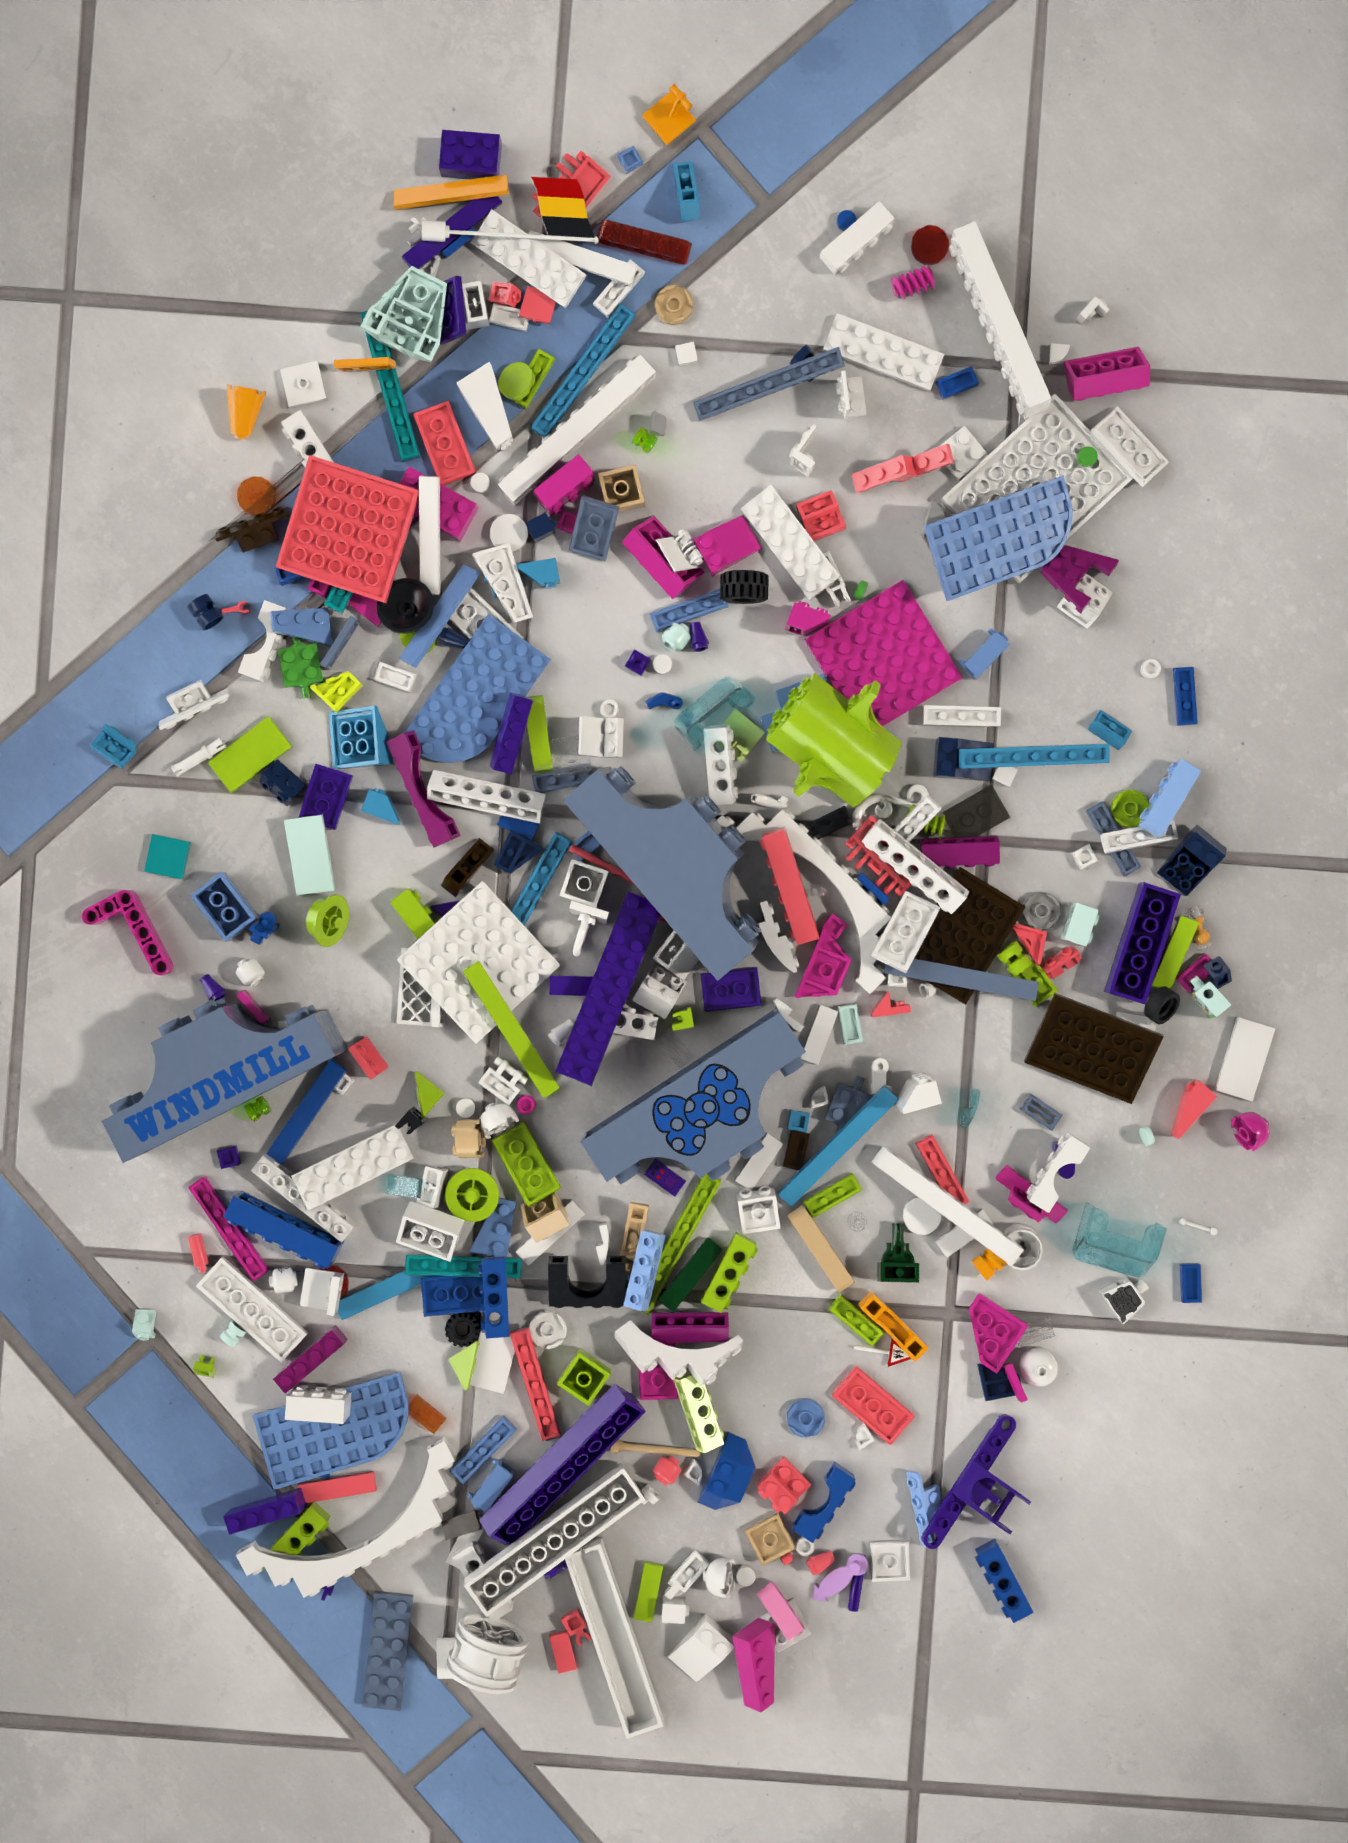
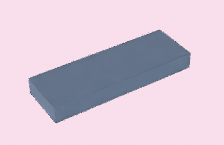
M353 616L349 617L320 665L328 670L332 668L359 625V621Z
M583 764L532 775L535 792L545 793L579 786L591 775L589 765Z

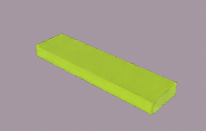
M1180 914L1156 970L1152 983L1153 987L1160 988L1166 986L1170 989L1172 988L1200 923L1199 921Z

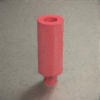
M202 1233L191 1235L188 1237L194 1265L199 1268L200 1273L206 1272V1264L209 1262Z

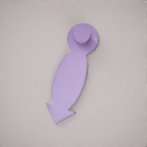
M860 1553L851 1555L846 1566H841L831 1571L822 1580L819 1587L815 1583L813 1600L828 1602L827 1597L843 1590L852 1580L853 1575L859 1576L867 1571L869 1566L867 1558Z

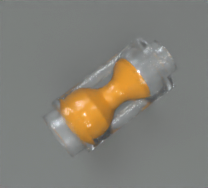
M1199 906L1188 908V912L1184 913L1185 916L1200 922L1192 939L1193 946L1196 947V950L1211 947L1212 938L1207 927L1204 909H1199Z

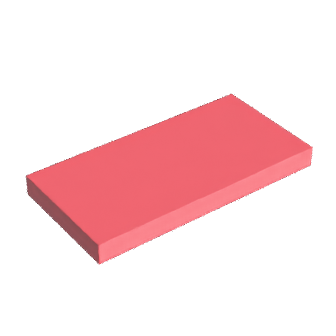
M449 400L413 414L437 477H440V484L445 486L476 474Z
M857 1366L854 1367L832 1393V1397L889 1445L896 1440L915 1417L911 1411Z

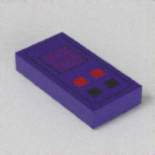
M656 1158L644 1173L645 1176L673 1196L677 1195L686 1182L684 1178Z

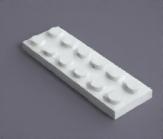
M494 210L490 211L478 230L479 232L527 234ZM475 235L471 242L481 251L564 308L568 306L587 276L536 239Z
M838 313L823 348V352L839 347L844 360L928 392L931 391L944 357L943 353Z
M772 485L768 486L741 508L809 600H812L840 578V575Z
M394 1125L291 1177L307 1210L310 1211L414 1158L400 1129H397Z
M224 1257L196 1285L198 1289L281 1363L308 1334L304 1328Z

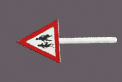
M892 1338L889 1350L854 1346L856 1350L889 1354L887 1367L911 1359Z

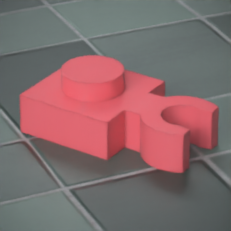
M578 1608L561 1617V1621L570 1637L576 1634V1642L579 1646L583 1644L580 1639L582 1636L587 1637L588 1641L591 1640L590 1632L584 1630L587 1627V1623Z

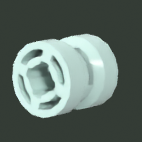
M232 1320L228 1325L229 1329L224 1330L220 1338L229 1346L236 1347L239 1343V1338L243 1337L246 1331Z

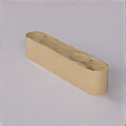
M804 1205L787 1215L836 1290L840 1293L855 1283Z

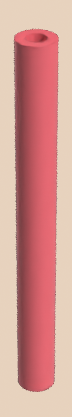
M572 844L570 852L634 884L622 869Z

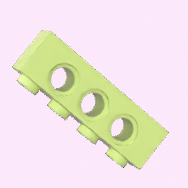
M689 1371L680 1378L675 1377L673 1380L696 1450L706 1453L724 1445V1434L718 1426V1416L712 1408V1398L705 1385L701 1387ZM694 1388H696L697 1392L696 1395L693 1397L692 1391ZM700 1406H702L703 1410L702 1413L699 1415L698 1409ZM708 1424V1431L705 1433L704 1427Z

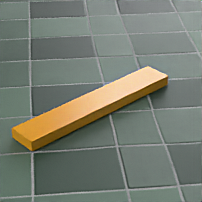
M506 174L394 190L395 210L509 195L508 177Z

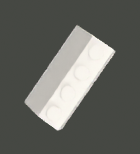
M922 1072L912 1074V1078L907 1079L897 1096L899 1100L894 1105L903 1114L942 1104L936 1080L926 1074H922Z

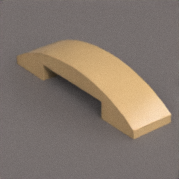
M631 1201L620 1256H626V1274L631 1275L641 1230L645 1229L649 1205Z

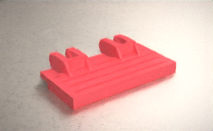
M580 151L576 156L582 163L581 165L569 154H565L563 156L565 161L576 171L572 174L563 164L558 163L556 168L562 173L559 178L577 179L584 195L585 207H587L611 176L583 151ZM534 193L532 198L538 205L533 212L541 218L537 193Z
M871 815L845 842L846 846L850 849L853 848L846 856V859L848 861L852 860L861 851L864 855L854 865L856 869H859L871 857V860L866 865L877 876L880 875L874 884L878 887L888 877L891 882L882 892L887 895L898 884L894 892L900 897L912 885L909 879L904 875L898 874L893 866L883 862L877 853L867 849L862 842L865 834L877 822ZM880 841L882 845L888 846L886 841ZM895 853L898 858H903L902 854ZM910 865L913 870H918L915 865Z

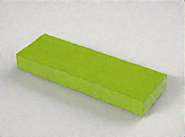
M538 349L529 364V367L535 374V384L531 387V392L520 400L511 401L527 409L555 362V357Z
M853 1173L805 1199L803 1203L811 1217L815 1218L862 1191Z
M842 1294L828 1308L872 1347L885 1333L884 1330Z
M644 1562L633 1619L652 1623L663 1564Z

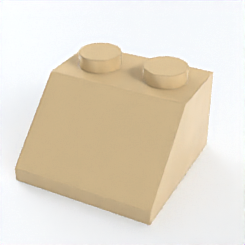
M557 1192L530 1207L525 1202L520 1205L525 1228L536 1243L547 1239L552 1234L570 1225L567 1212Z

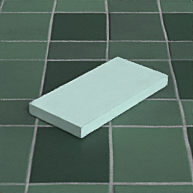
M323 814L285 819L284 825L297 896L336 890Z

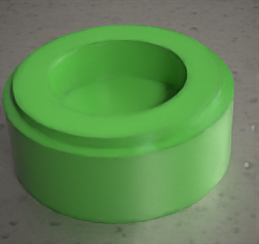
M1090 446L1083 447L1077 454V461L1083 467L1092 466L1098 458L1097 451Z
M860 581L854 598L862 600L868 587V582Z

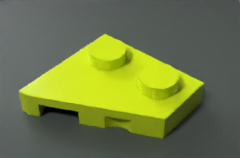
M347 671L338 677L326 679V682L317 686L313 684L310 688L337 713L363 685Z

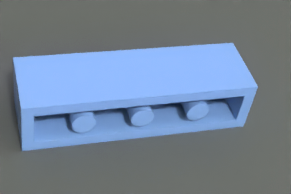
M1180 759L1176 763L1173 762L1167 770L1169 772L1168 776L1161 780L1158 785L1159 791L1154 793L1149 800V808L1144 809L1139 817L1141 821L1138 826L1157 838L1165 833L1201 773V770L1184 759Z

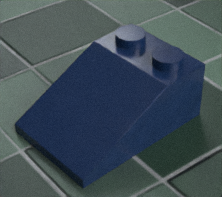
M938 737L935 744L933 777L991 781L992 768L960 769L959 749L993 748L994 743Z

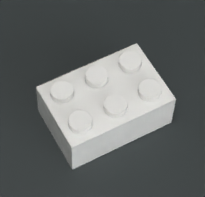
M410 1201L403 1215L396 1243L450 1262L457 1247L465 1220Z
M297 1386L286 1396L285 1420L343 1424L350 1416L352 1392H346L347 1390L343 1388L330 1391L326 1387L308 1389V1386Z

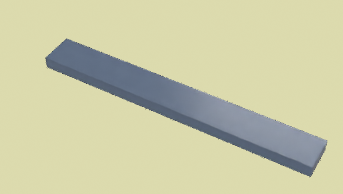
M836 347L693 403L699 421H703L845 366L840 348Z
M918 959L913 960L907 973L887 964L884 970L886 974L1036 1001L1039 982Z

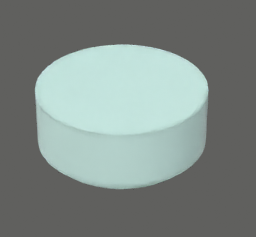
M1150 1127L1140 1128L1139 1133L1144 1145L1154 1144L1155 1138Z

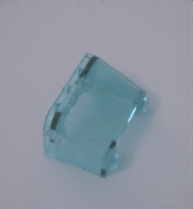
M725 677L677 715L674 720V727L695 752L702 746L701 743L706 736L705 730L700 724L726 702L732 708L738 706L747 709L754 704L755 698L735 679Z

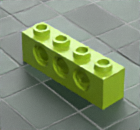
M735 1232L701 1297V1303L722 1313L723 1309H728L732 1300L730 1299L732 1292L736 1293L739 1288L740 1282L738 1280L741 1274H746L749 1268L747 1264L749 1259H753L758 1251L756 1241ZM740 1251L745 1256L742 1260H736L734 1254ZM727 1269H734L736 1273L733 1277H727L725 1271ZM719 1286H725L727 1291L724 1294H719L716 1289Z
M312 1502L271 1546L270 1550L276 1552L283 1551L291 1555H302V1549L305 1546L309 1547L316 1540L315 1535L319 1531L322 1533L329 1526L328 1520L331 1516L316 1502ZM305 1524H311L313 1526V1530H308L305 1527ZM292 1538H298L300 1540V1544L294 1543L292 1541Z

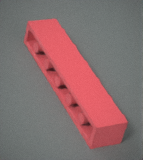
M785 827L763 833L760 844L762 850H766L768 854L766 858L767 866L773 870L774 876H772L774 886L779 888L780 894L777 895L780 905L784 904L786 909L783 914L786 923L790 922L792 929L789 932L792 941L796 940L797 945L819 939L820 934Z

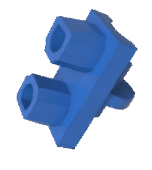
M266 911L262 913L259 919L250 926L249 930L253 932L250 938L251 941L260 945L264 939H268L278 929L280 924L276 923V916L272 912Z

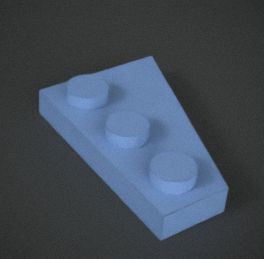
M328 608L270 612L272 632L306 639L307 641L321 643L329 647L332 646Z
M499 1198L496 1209L487 1217L469 1252L496 1257L505 1256L507 1258L516 1200Z

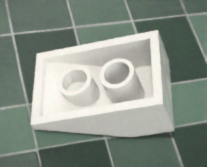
M705 1613L672 1650L668 1658L697 1682L721 1663L733 1650V1637Z

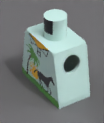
M1195 976L1188 982L1194 989V992L1190 994L1208 1018L1217 1017L1231 1006L1228 1000L1210 981L1203 983L1198 976ZM1204 991L1207 993V998L1204 997Z

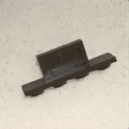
M277 507L266 515L261 513L252 520H241L235 526H224L218 529L215 539L218 542L235 536L243 553L279 540V537L272 522L288 517L289 508Z

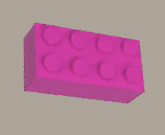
M408 467L399 484L419 490V476L425 475ZM440 484V531L461 542L479 507L477 503ZM418 499V502H417V505H416V509H415V512H414V515H413L414 517H416V518H418V519H419V499Z

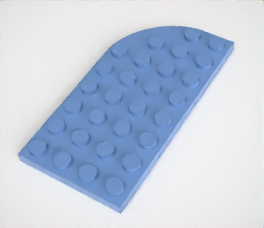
M1064 475L924 525L946 601L1044 566L1060 552L1070 533L1073 514Z
M488 614L405 732L414 730L422 747L421 755L427 759L443 763H456L472 759L483 753L498 736L510 692L526 696L551 659Z
M401 1371L343 1388L347 1390L346 1392H352L350 1416L343 1424L285 1420L286 1405L254 1414L253 1419L273 1490L381 1458L390 1451L403 1434L409 1416V1398Z

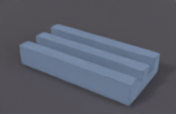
M1031 1093L1028 1095L1027 1100L1024 1101L1023 1106L1020 1107V1110L1051 1131H1053L1063 1116ZM1033 1099L1057 1117L1054 1119L1030 1102ZM1027 1106L1031 1107L1032 1109H1034L1035 1111H1037L1053 1123L1049 1125L1048 1123L1040 1119L1038 1116L1027 1110Z

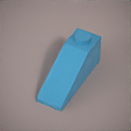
M692 161L673 163L681 222L700 219V204Z

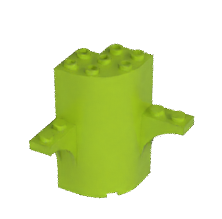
M814 673L809 678H804L798 688L794 687L788 694L789 699L782 710L778 709L773 714V721L767 729L768 735L766 740L800 766L798 770L800 773L794 782L796 785L793 791L798 797L810 789L811 786H821L834 792L854 808L870 796L883 782L881 779L885 773L891 771L898 757L902 742L881 726L873 714L872 702L878 696L881 686L876 680L870 685L866 684L859 694L853 695L848 700Z

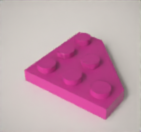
M979 1292L969 1307V1313L980 1363L997 1374L1027 1329L1028 1324Z

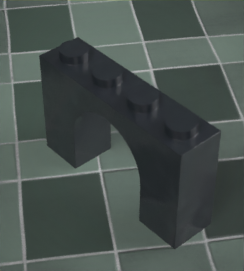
M549 1256V1307H622L626 1297V1256H607L606 1280L602 1286L591 1291L578 1289L570 1281L568 1256Z

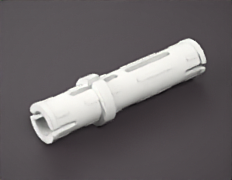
M219 737L207 746H201L200 750L177 764L172 765L171 769L179 777L184 772L206 759L210 760L214 754L227 748L226 743L222 742L223 739Z

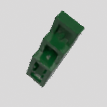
M707 1237L685 1266L678 1272L658 1301L674 1312L723 1249Z

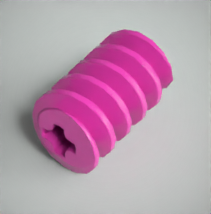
M922 266L920 271L914 269L913 274L908 271L906 277L904 274H900L899 278L894 276L891 279L896 298L900 295L903 300H905V293L913 297V290L919 295L921 287L924 292H927V285L932 290L934 289V276L929 266L927 268Z

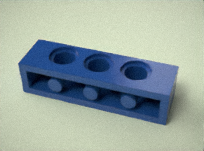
M505 1256L482 1258V1263H478V1272L483 1278V1283H479L480 1295L483 1294L484 1302H480V1313L484 1314L485 1321H481V1332L485 1333L486 1339L509 1337ZM490 1274H496L498 1279L495 1282H489L487 1277ZM492 1293L499 1295V1298L494 1302L488 1299ZM491 1313H498L500 1315L499 1319L496 1321L490 1320L489 1316Z
M996 1539L976 1548L977 1556H975V1559L980 1568L984 1566L986 1570L984 1576L988 1584L993 1583L995 1587L993 1593L997 1601L1001 1600L1004 1604L1001 1609L1006 1618L1010 1617L1012 1622L1015 1623L1034 1613ZM992 1562H998L996 1567H989ZM1007 1579L1005 1584H998L999 1580ZM1009 1596H1016L1013 1601H1007Z

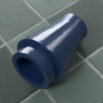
M444 627L438 641L442 645L464 649L468 638L450 627Z

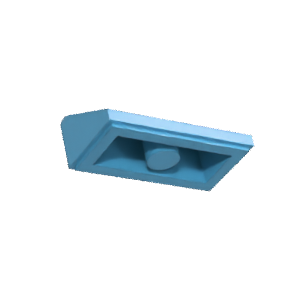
M1102 710L1098 712L1088 727L1090 732L1117 750H1120L1126 744L1132 730Z

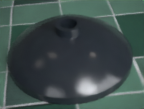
M401 578L393 581L387 603L377 601V614L380 621L389 630L401 634L412 633L421 629L430 620L434 610V599L429 588L421 581L413 578ZM411 609V612L406 613V610Z

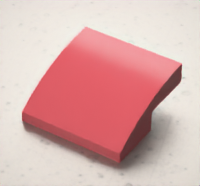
M832 490L796 504L803 526L814 542L846 529V524L839 511V505Z

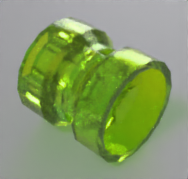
M641 427L634 436L632 444L642 447V450L648 454L655 446L658 437L653 434L650 435L645 428Z
M260 1096L254 1103L245 1105V1110L250 1119L255 1122L262 1115L269 1114L271 1107L267 1100Z

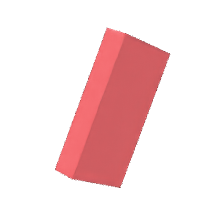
M567 1630L550 1634L549 1638L558 1673L576 1670L578 1666Z

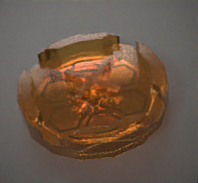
M253 476L241 482L237 490V500L241 508L251 515L266 514L275 504L276 493L268 480L263 477Z

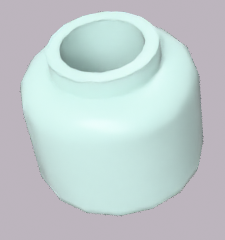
M683 623L671 624L662 634L663 645L672 652L682 650L691 638L689 628Z

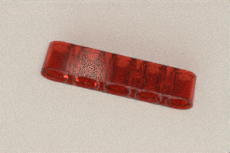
M601 220L597 235L598 242L601 244L682 265L688 263L692 243L684 239L610 220Z

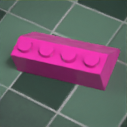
M1139 346L1063 361L1068 391L1074 401H1082L1091 397H1102L1112 393H1122L1132 389L1138 390L1150 386V364Z
M652 516L634 527L622 543L665 592L674 599L687 590L705 572L702 568L674 572L656 542V539L673 536L655 516Z

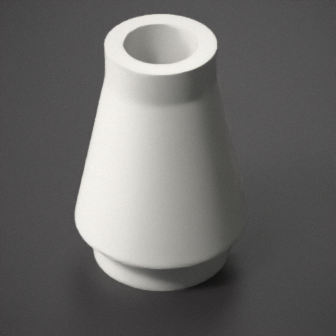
M568 1019L566 1022L550 1030L551 1033L547 1036L557 1047L560 1044L563 1045L569 1037L574 1024Z

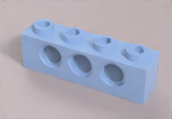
M641 1230L623 1306L639 1311L648 1310L666 1237L665 1234Z

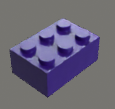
M442 130L439 160L441 177L477 179L499 176L502 149L500 134Z

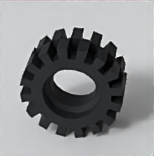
M473 1312L472 1314L459 1313L450 1316L445 1326V1335L449 1338L448 1341L450 1343L453 1342L454 1346L460 1345L459 1347H467L471 1343L473 1344L480 1333L481 1324L478 1322V1317L476 1318ZM457 1323H468L470 1332L465 1336L459 1335L456 1332Z

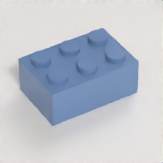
M220 872L190 895L225 942L233 940L259 919V915L226 872Z

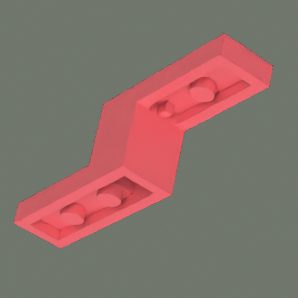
M945 444L912 457L901 455L853 473L852 478L856 493H861L891 481L904 482L953 464L954 459L950 444Z

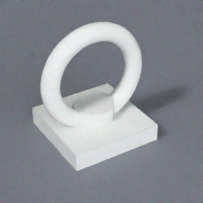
M571 901L570 913L579 916L578 921L581 922L573 948V955L578 957L583 949L590 925L594 926L595 921L607 924L609 912Z

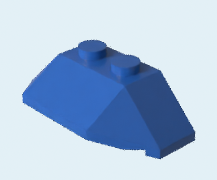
M730 1432L727 1433L724 1445H722L699 1496L698 1503L717 1510L741 1502L756 1469L746 1439Z

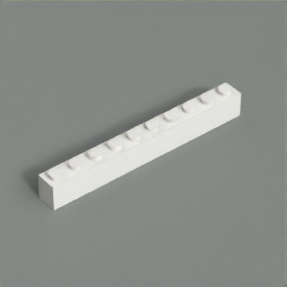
M641 355L630 359L627 367L623 371H617L610 383H604L598 389L599 393L594 397L590 396L580 410H574L566 423L564 421L556 427L554 434L547 435L541 441L542 445L537 449L535 447L527 454L528 457L523 462L521 460L517 462L513 467L514 470L509 475L507 473L499 479V489L516 505L656 377V371Z

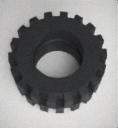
M731 570L724 572L720 575V599L738 604L764 602L768 600L769 576L764 572L755 570Z

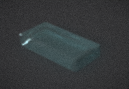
M388 1174L385 1194L421 1198L423 1179Z

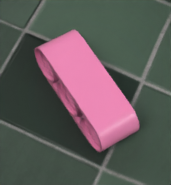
M773 1581L757 1592L758 1597L789 1641L805 1629Z

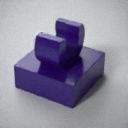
M634 649L625 667L642 676L651 659Z

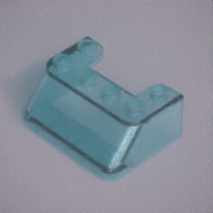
M1086 1203L1072 1249L1074 1257L1081 1262L1138 1278L1145 1276L1159 1257L1167 1228L1159 1223L1148 1226L1142 1241L1106 1231L1109 1221L1108 1214L1104 1210Z

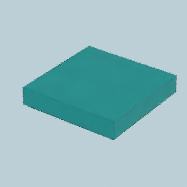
M152 834L144 871L183 879L191 842Z

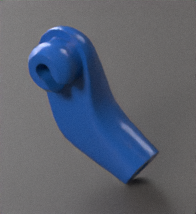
M664 692L657 693L645 701L649 709L664 705L677 710L683 704L680 697Z

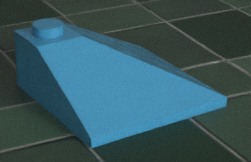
M376 705L340 710L337 713L335 711L329 712L333 769L393 764V756L390 754L386 742L390 739Z

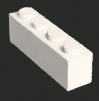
M879 201L821 251L820 259L834 275L839 271L840 273L844 272L849 267L848 263L850 261L859 259L863 255L864 249L868 246L870 248L878 242L879 236L882 234L886 235L892 230L895 218Z

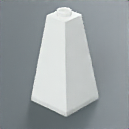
M488 362L458 381L457 385L496 450L499 451L500 449L505 450L509 448L514 440L492 365Z

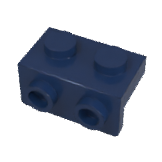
M278 759L262 773L259 780L265 790L273 793L276 799L286 806H289L292 799L306 786L300 778Z

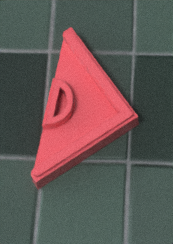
M1016 923L1012 930L1035 964L1040 966L1047 932Z

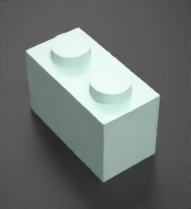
M1073 903L1061 939L1084 947L1090 944L1093 938L1092 928L1097 925L1099 915H1097L1099 910L1079 903Z

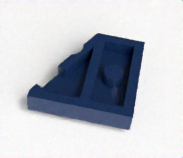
M510 831L494 866L512 874L541 852L544 847Z
M977 1364L985 1401L1016 1396L1005 1370L1000 1369L996 1374L985 1365Z

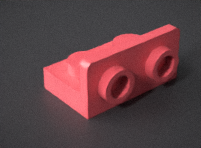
M364 1037L348 1048L370 1080L388 1068L387 1063L368 1037Z

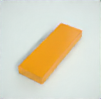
M389 357L334 360V367L340 371L384 370L396 368V361Z

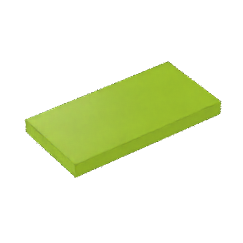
M268 716L211 759L208 764L230 793H233L293 746L270 716Z
M525 1121L491 1140L528 1207L562 1188Z

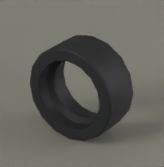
M1166 986L1158 988L1150 995L1145 1004V1016L1158 1025L1169 1021L1179 1007V994Z

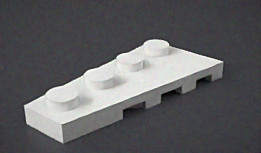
M510 543L473 553L472 556L513 623L532 618L533 615Z

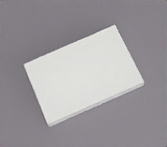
M480 1331L478 1339L480 1345L477 1349V1359L470 1385L504 1394L515 1353L511 1336L486 1339L485 1333Z

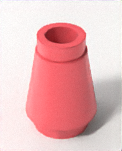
M829 1550L828 1552L809 1557L806 1564L814 1576L815 1574L819 1575L836 1560L831 1550Z

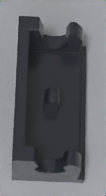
M844 805L810 822L809 825L815 837L819 840L851 824L852 820L848 816Z
M412 1107L395 1127L400 1129L408 1123V1126H411L406 1134H411L424 1124L428 1118L426 1116L424 1119L421 1118L422 1113L416 1107Z

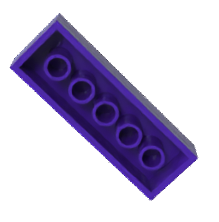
M1145 882L1138 884L1104 992L1133 1002L1146 1004L1181 894Z

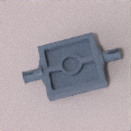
M857 1076L854 1086L837 1084L824 1117L838 1126L835 1134L873 1097L861 1090L865 1080L862 1077Z

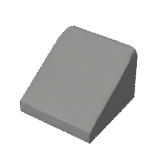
M653 411L651 414L650 434L664 436L667 419L656 411Z

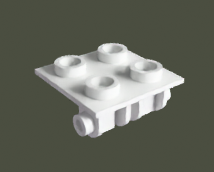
M682 529L678 532L679 536L656 539L674 572L702 567L703 556L700 554L697 546L694 545V541H691L692 538L688 531Z
M794 1598L788 1601V1604L805 1629L790 1641L782 1633L769 1612L761 1616V1619L775 1624V1648L778 1653L812 1635L810 1626L805 1621Z

